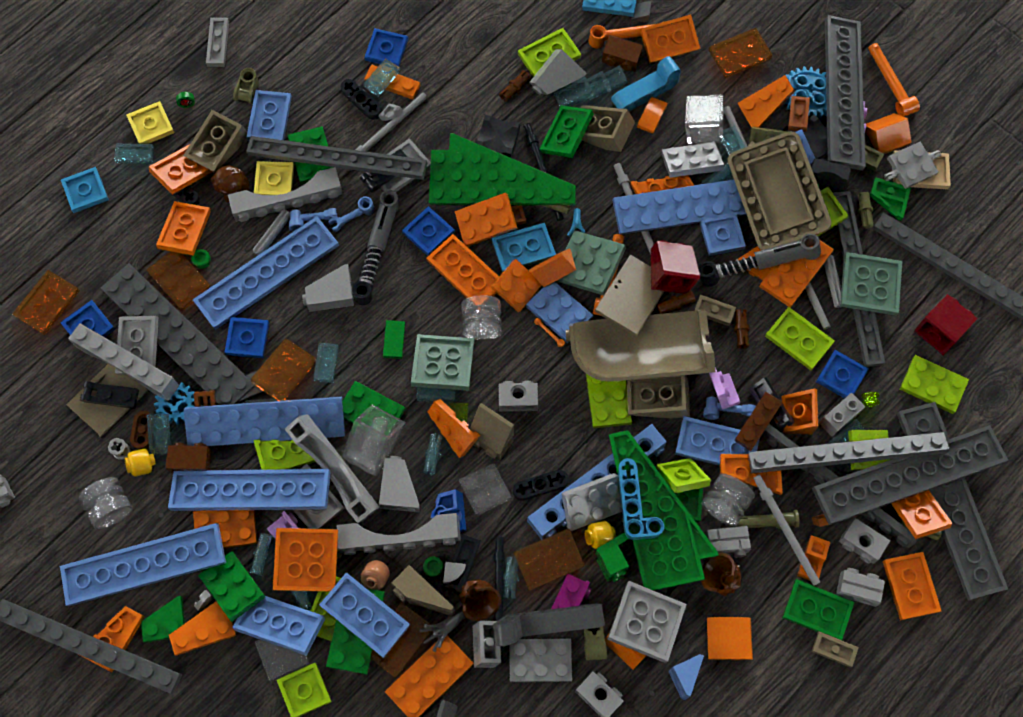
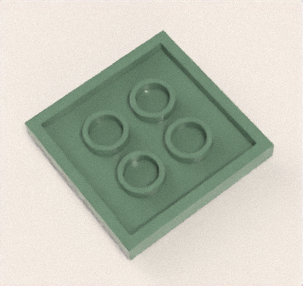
M574 230L565 250L570 248L576 271L557 280V282L604 296L626 250L625 244Z
M846 252L844 255L840 307L897 316L900 304L902 261Z
M417 334L411 387L469 391L474 338Z

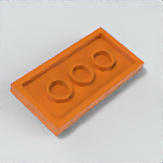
M454 234L426 258L427 262L477 309H480L497 294L491 286L499 276Z
M820 240L821 254L818 258L814 260L803 258L774 266L759 287L791 308L834 249Z
M448 635L444 638L441 648L437 647L436 652H433L432 649L436 644L434 643L385 691L407 717H420L474 664Z

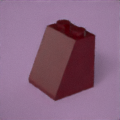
M666 240L656 241L651 248V289L681 294L689 292L700 280L693 246L684 243H669Z
M947 294L927 314L914 332L944 356L978 318L974 316L972 311L965 309L959 304L956 298Z

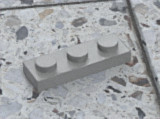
M210 18L206 56L207 67H225L229 30L228 18Z

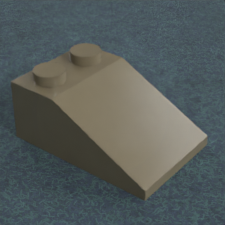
M582 105L581 108L591 109L594 115L581 141L605 150L621 152L635 124L628 109Z
M211 110L183 156L216 172L240 148L247 136V131L241 124Z
M686 375L627 380L628 415L657 418L690 417L689 381Z
M480 403L470 430L477 432L481 436L473 446L477 448L482 447L486 450L485 453L493 459L497 457L501 460L514 442V424Z
M410 565L392 582L394 587L392 591L400 601L404 602L406 600L409 604L449 616L455 614L454 607Z

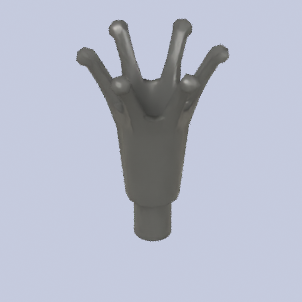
M460 612L438 624H425V629L420 628L419 632L433 631V634L424 640L423 643L427 644L431 639L437 637L438 640L432 649L433 652H436L437 647L441 648V644L447 634L465 619L464 613Z

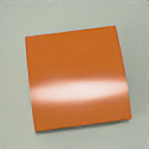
M750 617L707 618L709 660H753Z

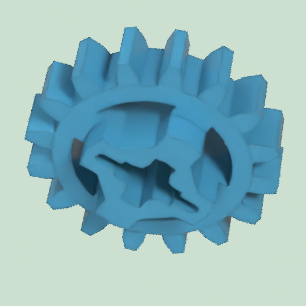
M182 382L169 401L155 396L158 401L154 403V406L158 408L156 413L161 415L160 418L163 421L167 419L169 424L173 420L177 425H179L181 419L185 422L183 409L195 407L194 391H192L189 385L185 388ZM180 392L186 394L187 397L181 396ZM164 409H167V411L171 410L172 414L165 412Z

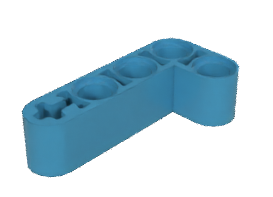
M667 56L658 63L657 71L616 92L611 97V101L616 108L631 111L648 102L651 97L655 98L676 86L681 70L674 60Z
M623 459L619 464L618 476L625 535L631 540L657 538L664 530V523L658 517L643 518L637 465L632 459ZM625 465H628L631 469L629 479H626V470H622L625 468ZM632 485L635 488V492L628 494L625 492L624 487ZM628 505H635L637 512L630 514L627 512L626 507ZM651 523H657L660 527V531L656 533L652 532L649 529V525ZM630 525H637L640 532L638 534H631L628 527Z

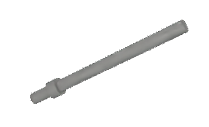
M422 92L403 109L399 116L392 119L363 146L360 145L355 150L367 152L427 99V95Z
M620 163L615 164L614 168L618 175L619 185L623 187L626 196L633 195L628 176L624 173ZM643 231L641 233L651 255V248L654 243L649 231Z
M759 474L753 479L760 490L761 498L767 502L813 586L820 583L819 578L772 497L774 495L770 488H767Z

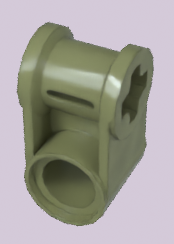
M245 68L241 71L233 93L234 101L241 100L251 105L253 104L255 90L259 86V80L254 69Z
M603 626L598 627L599 630L595 635L592 634V631L584 629L586 661L607 659Z

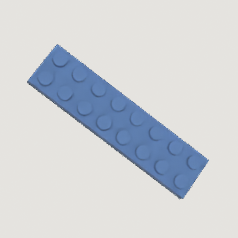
M734 180L614 197L612 199L620 235L700 223V221L735 213L737 217L746 216Z
M316 216L195 297L193 301L214 330L228 322L231 317L237 316L337 248L339 243Z
M342 397L186 407L183 409L187 446H194L195 443L215 446L254 443V440H293L285 428L296 418L306 414L310 416L326 438L345 436Z
M329 469L174 471L168 509L170 511L327 509L331 472Z
M215 523L60 566L66 606H73L226 564L219 524Z

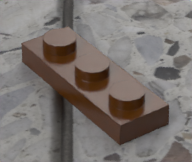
M765 392L734 441L752 451L779 409L782 401Z

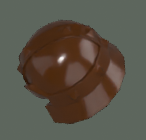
M227 165L221 167L211 178L216 192L227 194L224 195L226 202H229L228 194L249 190L247 176L241 169Z
M718 553L719 556L708 558L702 566L705 580L701 581L705 589L727 596L728 593H735L741 586L740 568L730 555Z
M480 579L467 581L462 586V593L458 595L463 605L465 617L474 621L489 618L494 615L501 605L499 591L494 589L489 582Z

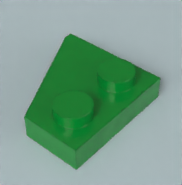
M875 177L870 197L895 218L902 221L911 187L905 189L901 184Z
M177 596L141 621L144 643L170 639L169 635L185 624L182 596Z

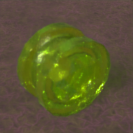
M863 393V405H879V393Z

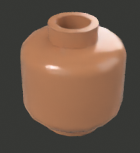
M370 561L361 573V582L368 589L380 590L385 586L390 576V570L381 561Z

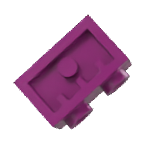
M567 574L551 609L580 606L583 598L587 600L592 590L589 588L590 582H585Z

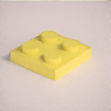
M160 101L127 114V118L141 147L174 134V130Z
M257 161L254 193L279 195L291 192L294 163Z

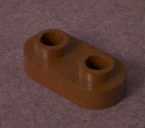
M148 411L138 412L133 419L130 442L137 450L147 449L152 442L155 419ZM144 420H148L147 424L142 425ZM145 438V441L140 444L139 440Z

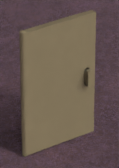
M630 255L596 307L595 312L631 334L638 336L664 291L651 289V267Z
M109 364L90 381L99 384L138 388L137 401L148 391L146 387L128 375L116 374L115 367ZM84 388L66 404L100 437L130 409L81 402L80 397L84 393ZM92 390L91 396H96L97 391Z

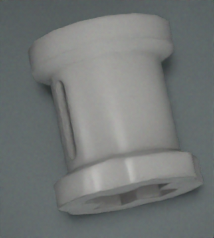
M114 438L109 442L108 450L118 460H124V458H127L128 453L131 452L129 445L123 439Z

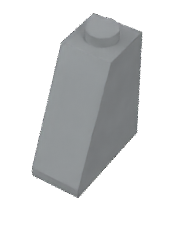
M555 49L529 83L537 94L548 95L584 77L587 73L562 49Z
M348 264L339 267L305 287V294L302 295L303 304L308 307L309 312L354 306Z
M399 456L385 458L379 499L380 509L420 512V505L405 460Z

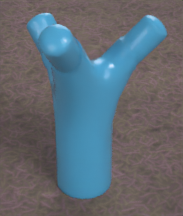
M578 208L573 210V223L567 234L569 237L576 228L585 233L580 219L581 210Z

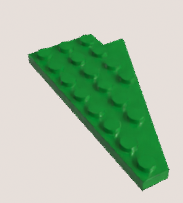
M450 133L449 150H431L430 205H473L503 193L508 194L511 205H576V185L456 134Z
M627 430L609 434L617 475L619 464L623 459H632L637 465L643 518L658 517L664 523V530L659 537L632 540L643 587L655 591L705 580L700 560L719 556L718 551L631 433ZM625 465V468L622 470H626V479H629L631 469L628 465ZM632 485L624 487L625 492L628 494L635 492V488ZM628 505L626 510L630 514H635L637 507L635 505ZM651 523L649 525V529L652 532L656 533L660 531V527L657 523ZM637 525L629 526L631 534H638L640 532Z

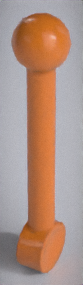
M540 318L534 320L536 325L541 326L557 342L558 347L564 346L565 341L554 335L542 323Z

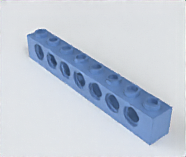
M653 424L633 437L639 446H648L649 451L645 452L648 458H651L653 455L657 457L665 451L664 447L667 441ZM613 454L609 455L562 492L610 475L609 469L616 468ZM562 492L527 517V522L541 540L545 537L549 539L557 533L556 529L561 525L563 527L567 526L565 510L562 507ZM553 514L557 517V521L551 523L547 521L546 517Z

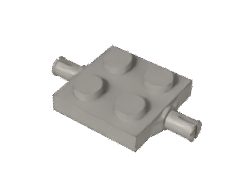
M920 141L889 155L887 159L892 166V171L884 174V179L889 181L896 177L901 181L904 188L907 189L931 178L939 172L933 160L941 157V152L936 150L929 154Z

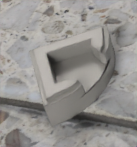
M389 103L379 114V118L382 121H388L399 116L403 110L400 106Z
M446 562L443 583H452L464 573L466 564Z
M204 590L199 596L200 600L194 603V607L200 612L215 598L210 592Z

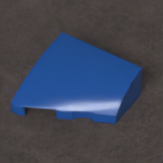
M455 489L438 494L435 502L436 507L432 511L430 518L433 519L436 515L457 513L460 521V532L467 531L463 493Z

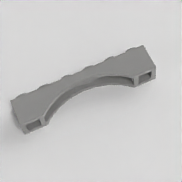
M336 167L318 171L305 185L285 194L261 195L244 190L228 194L235 221L244 222L249 220V218L263 217L269 213L281 212L283 209L298 208L304 204L318 203L327 198L333 199L343 193Z
M81 323L68 338L76 348L115 367L166 401H169L179 387V384L170 375Z
M308 414L299 416L285 428L296 445L308 453L322 469L330 470L331 481L337 488L345 508L357 523L366 520L380 508Z
M457 513L436 515L419 529L400 535L374 533L364 529L357 523L337 525L338 550L344 553V555H354L356 551L374 553L376 549L394 551L396 547L414 549L416 548L415 545L434 547L436 546L435 543L454 545L456 544L455 541H461L460 521Z

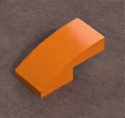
M651 97L638 122L637 128L653 134L668 103Z
M811 535L804 553L819 578L823 563L827 557L830 542ZM800 565L797 576L810 581L804 568Z

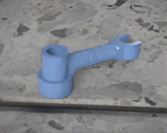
M367 196L361 197L358 201L359 208L342 217L331 218L328 221L330 225L337 223V226L332 228L333 232L339 231L345 223L362 214L372 215L374 212L372 199Z
M336 208L311 214H301L300 210L290 211L289 230L294 232L303 226L305 221L312 220L316 216L320 220L338 218Z
M707 397L703 417L709 420L718 419L719 411L735 412L750 416L756 406L752 404L735 405L722 410L720 403H718V398Z

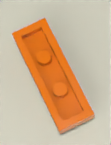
M375 65L370 66L364 78L368 84L414 100L421 86L420 82Z

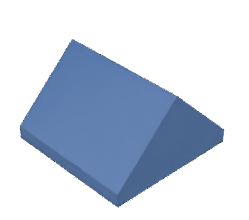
M701 654L672 667L668 671L683 700L688 699L692 694L704 657Z

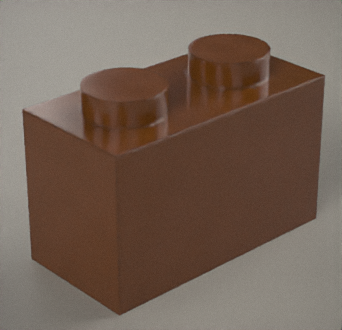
M609 35L603 51L602 62L609 66H616L626 71L635 72L642 54L643 45Z
M185 443L168 445L166 469L170 473H174V471L210 470L212 451L203 443H195L194 446H187Z

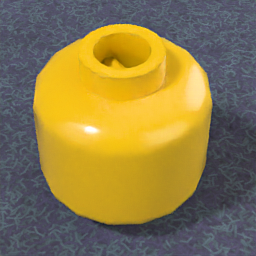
M147 449L131 451L128 453L127 458H124L127 473H131L134 477L151 473L152 466L156 465L153 453L149 454Z
M607 521L589 524L587 530H585V540L594 549L599 548L616 537L615 528Z

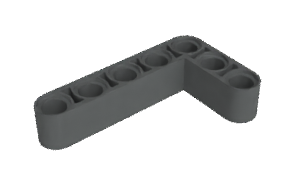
M589 604L510 614L495 622L493 628L496 646H506L514 644L523 636L598 628L605 626L602 604Z

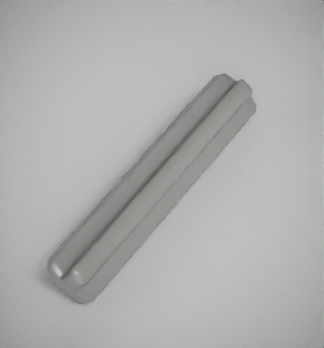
M283 209L253 248V252L257 256L267 250L290 219L289 211Z
M830 255L824 263V268L834 307L839 308L842 288L834 258Z

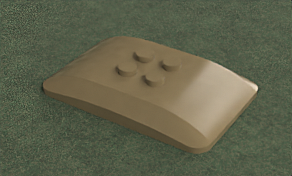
M796 132L783 133L734 151L729 155L728 164L760 250L801 240L806 234L818 235L829 230L831 218L801 139Z

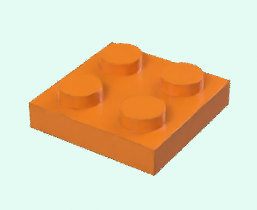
M514 259L491 288L517 312H520L542 285L517 259Z

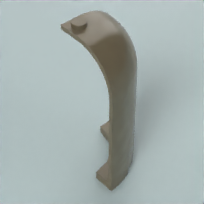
M706 310L652 314L638 336L631 334L608 319L569 324V330H565L566 342L570 341L572 354L578 366L589 376L601 381H623L716 372L714 351L711 342L707 343L706 336H709Z

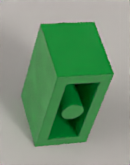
M618 544L600 552L598 555L597 563L607 582L613 580L615 583L624 578L629 565Z

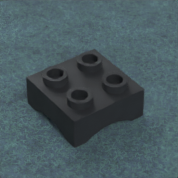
M485 115L477 144L512 158L520 131V123L502 121Z
M813 115L808 119L807 131L804 132V135L815 159H822L828 154L827 128Z
M814 159L811 164L817 184H819V189L829 187L832 193L842 192L845 183L849 179L851 167L845 166L842 163L827 162L824 159Z

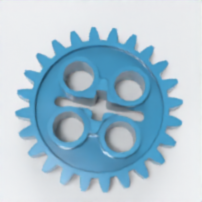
M803 66L802 70L797 67L795 72L791 70L789 75L786 74L795 91L791 96L810 97L808 116L815 115L819 119L823 115L827 116L826 77H824L826 72L820 74L819 69L813 71V68L810 67L807 70ZM791 96L784 103L788 104L786 110L790 109Z

